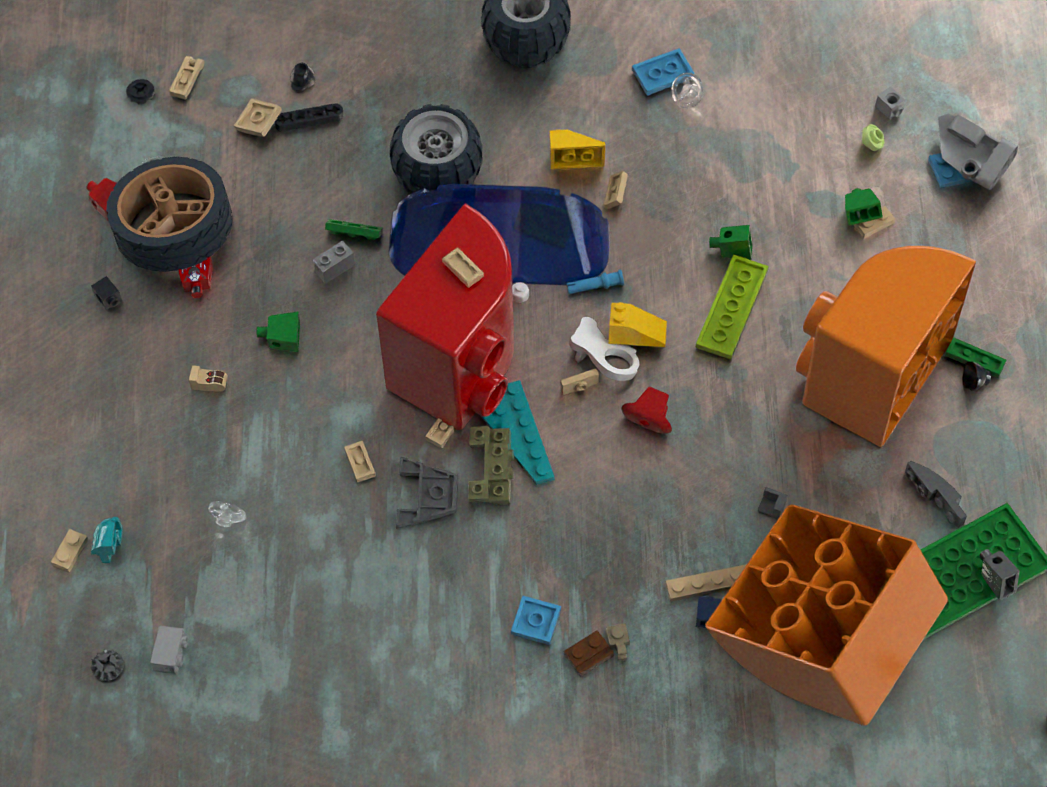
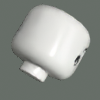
M522 282L512 285L513 301L517 303L525 302L529 298L528 286Z

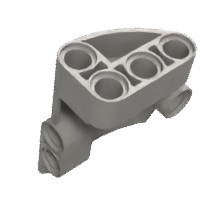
M946 114L938 117L942 159L960 172L965 179L972 180L991 190L1014 160L1018 146L1003 137L1001 141L987 135L980 126L960 115ZM971 166L975 170L969 173L965 171V168Z

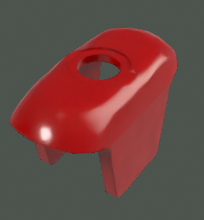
M649 386L636 402L625 403L621 407L623 415L629 421L659 434H668L672 431L671 424L666 419L667 402L669 399L667 393Z

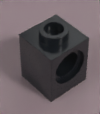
M107 276L91 285L94 296L106 310L115 307L122 301L119 290Z

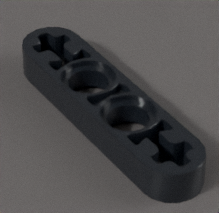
M333 103L280 113L275 120V126L280 131H287L336 122L344 116L343 107L340 104ZM321 113L322 117L314 118L313 115ZM299 116L305 117L303 121L296 120Z

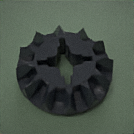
M146 79L134 80L127 86V97L131 102L135 101L138 104L140 102L146 103L148 99L152 100V95L155 94L154 85Z

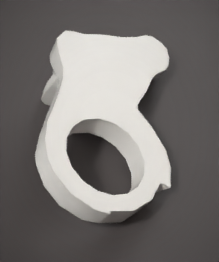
M583 317L580 326L571 337L569 343L571 349L577 351L575 360L579 363L588 355L604 376L617 381L632 379L640 365L639 358L635 354L637 351L629 345L608 344L609 340H606L597 328L596 321L590 317ZM616 355L622 357L629 363L630 368L617 369L612 367L605 360V356Z

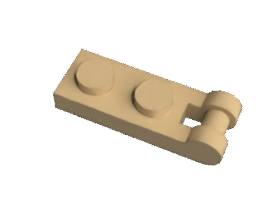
M191 56L185 57L169 90L170 96L187 99L200 70L204 67L203 59L198 58L196 60Z

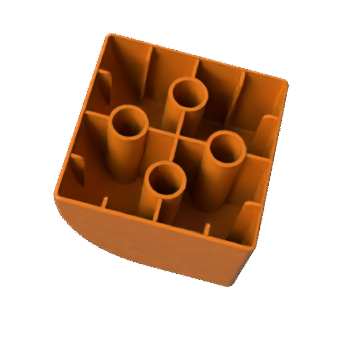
M931 246L897 247L885 250L866 260L855 271L839 296L823 291L815 300L805 319L803 332L810 335L811 338L804 346L796 364V372L807 377L802 400L803 405L876 446L882 447L949 347L955 335L976 261L960 253Z
M791 504L785 508L706 623V629L734 660L771 688L798 702L866 726L878 711L945 607L948 597L914 540Z

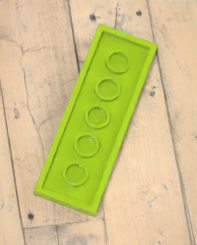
M733 255L695 348L732 359L769 266Z

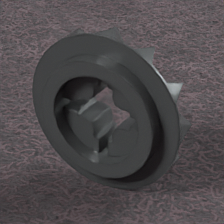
M104 649L103 652L97 653L95 658L92 659L91 670L93 675L99 680H113L123 671V658L120 653L114 650ZM110 659L112 665L107 666L104 670V665L101 663H106Z

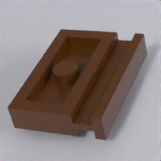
M596 630L566 649L564 655L581 677L613 657L614 651L610 649L608 643L599 631Z

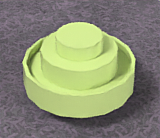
M870 124L862 131V143L869 149L878 151L884 147V135L877 126Z

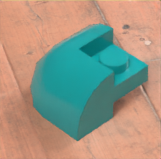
M118 517L104 519L96 526L93 533L91 554L100 556L102 563H110L111 555H115L116 545L121 546L123 527Z

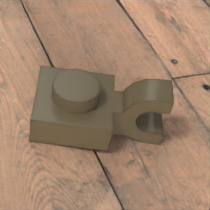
M626 624L606 627L609 647L616 648L619 661L627 660L626 646L630 645Z

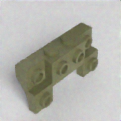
M470 427V448H485L484 480L469 481V502H488L497 505L511 504V479H514V469L511 467V461H514V451L511 449L510 428Z

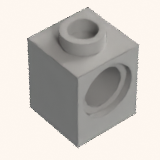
M890 86L877 95L875 106L886 117L891 119L903 112L905 99Z

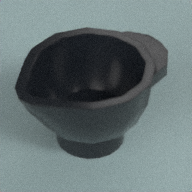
M305 63L295 65L290 76L292 90L300 92L310 88L315 83L316 77L312 68Z
M968 361L963 371V385L971 391H977L982 385L987 386L990 383L991 373L985 370L979 363Z

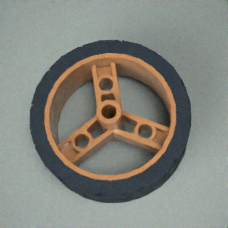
M174 156L146 162L123 176L114 186V190L110 193L107 200V217L119 251L128 261L146 270L150 269L151 271L160 272L177 271L203 262L222 247L233 226L232 210L221 176L208 164L193 158ZM174 194H193L206 200H175ZM152 202L156 210L137 230L132 228L131 224L135 216L143 207Z

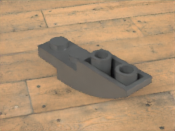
M909 461L905 474L908 480L913 481L916 485L918 493L922 497L924 496L927 501L935 498L938 507L946 512L948 520L954 523L957 528L964 525L967 515L959 506L962 496L956 489L929 468Z

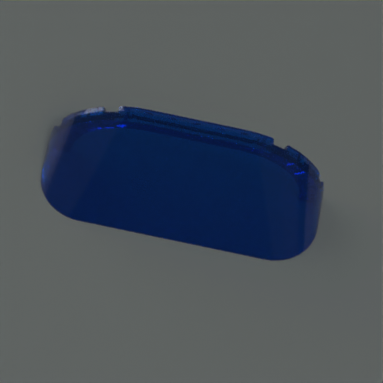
M471 184L439 185L435 191L428 192L425 188L410 194L398 203L397 210L393 211L391 216L389 257L393 266L403 275L409 272L464 204H468L485 216L502 236L510 254L512 283L514 284L522 282L525 284L567 285L568 282L598 277L605 270L609 261L610 225L608 219L602 216L601 209L574 193H571L570 196L562 195L560 190L555 188Z

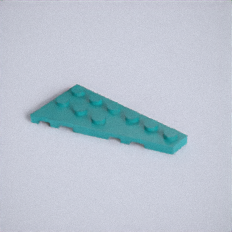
M521 381L508 383L505 395L492 414L482 418L490 429L510 428L511 449L514 451V458L536 485L555 480Z

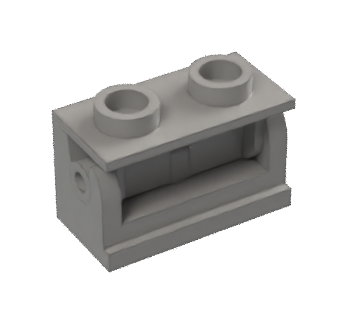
M343 241L312 260L315 263L314 272L324 284L355 265L354 253Z
M159 626L150 661L153 671L172 672L174 669L175 674L178 673V668L183 665L182 651L183 648L186 649L188 637L182 628Z

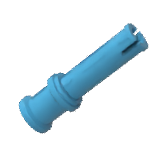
M619 269L617 272L609 274L605 272L598 277L568 282V293L573 294L601 287L609 289L610 286L619 284L624 286L622 270Z

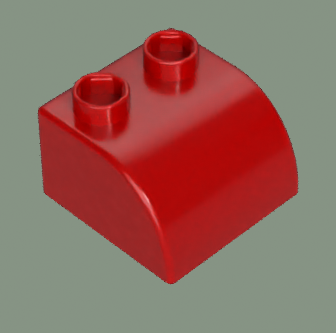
M464 204L376 312L386 389L431 416L441 419L442 422L453 426L458 431L467 425L475 413L482 417H487L498 407L508 386L507 377L504 375L509 369L514 354L513 286L510 254L505 241L494 225L476 209L468 204ZM456 248H459L484 273V277L469 288L442 261V258Z

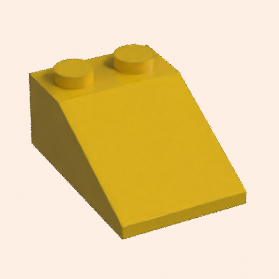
M557 129L549 131L551 169L605 167V142L570 130Z
M622 302L611 303L608 344L665 347L667 321L632 304Z

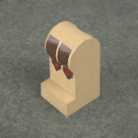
M192 365L189 377L191 390L222 392L225 390L228 375L224 371L200 369V366Z

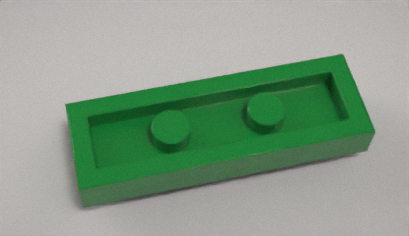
M329 219L325 223V230H330L332 234H341L343 232L348 233V236L351 237L362 235L366 236V239L376 240L383 233V227L333 219Z
M954 337L945 356L963 364H966L968 361L979 363L996 378H999L1007 361Z

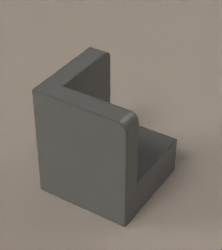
M765 487L758 512L778 519L785 508L788 495Z

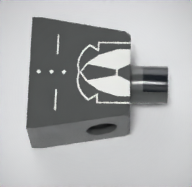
M987 549L981 552L979 558L983 561L982 576L1000 601L1016 593L1020 572L1018 568L1001 551L992 554Z

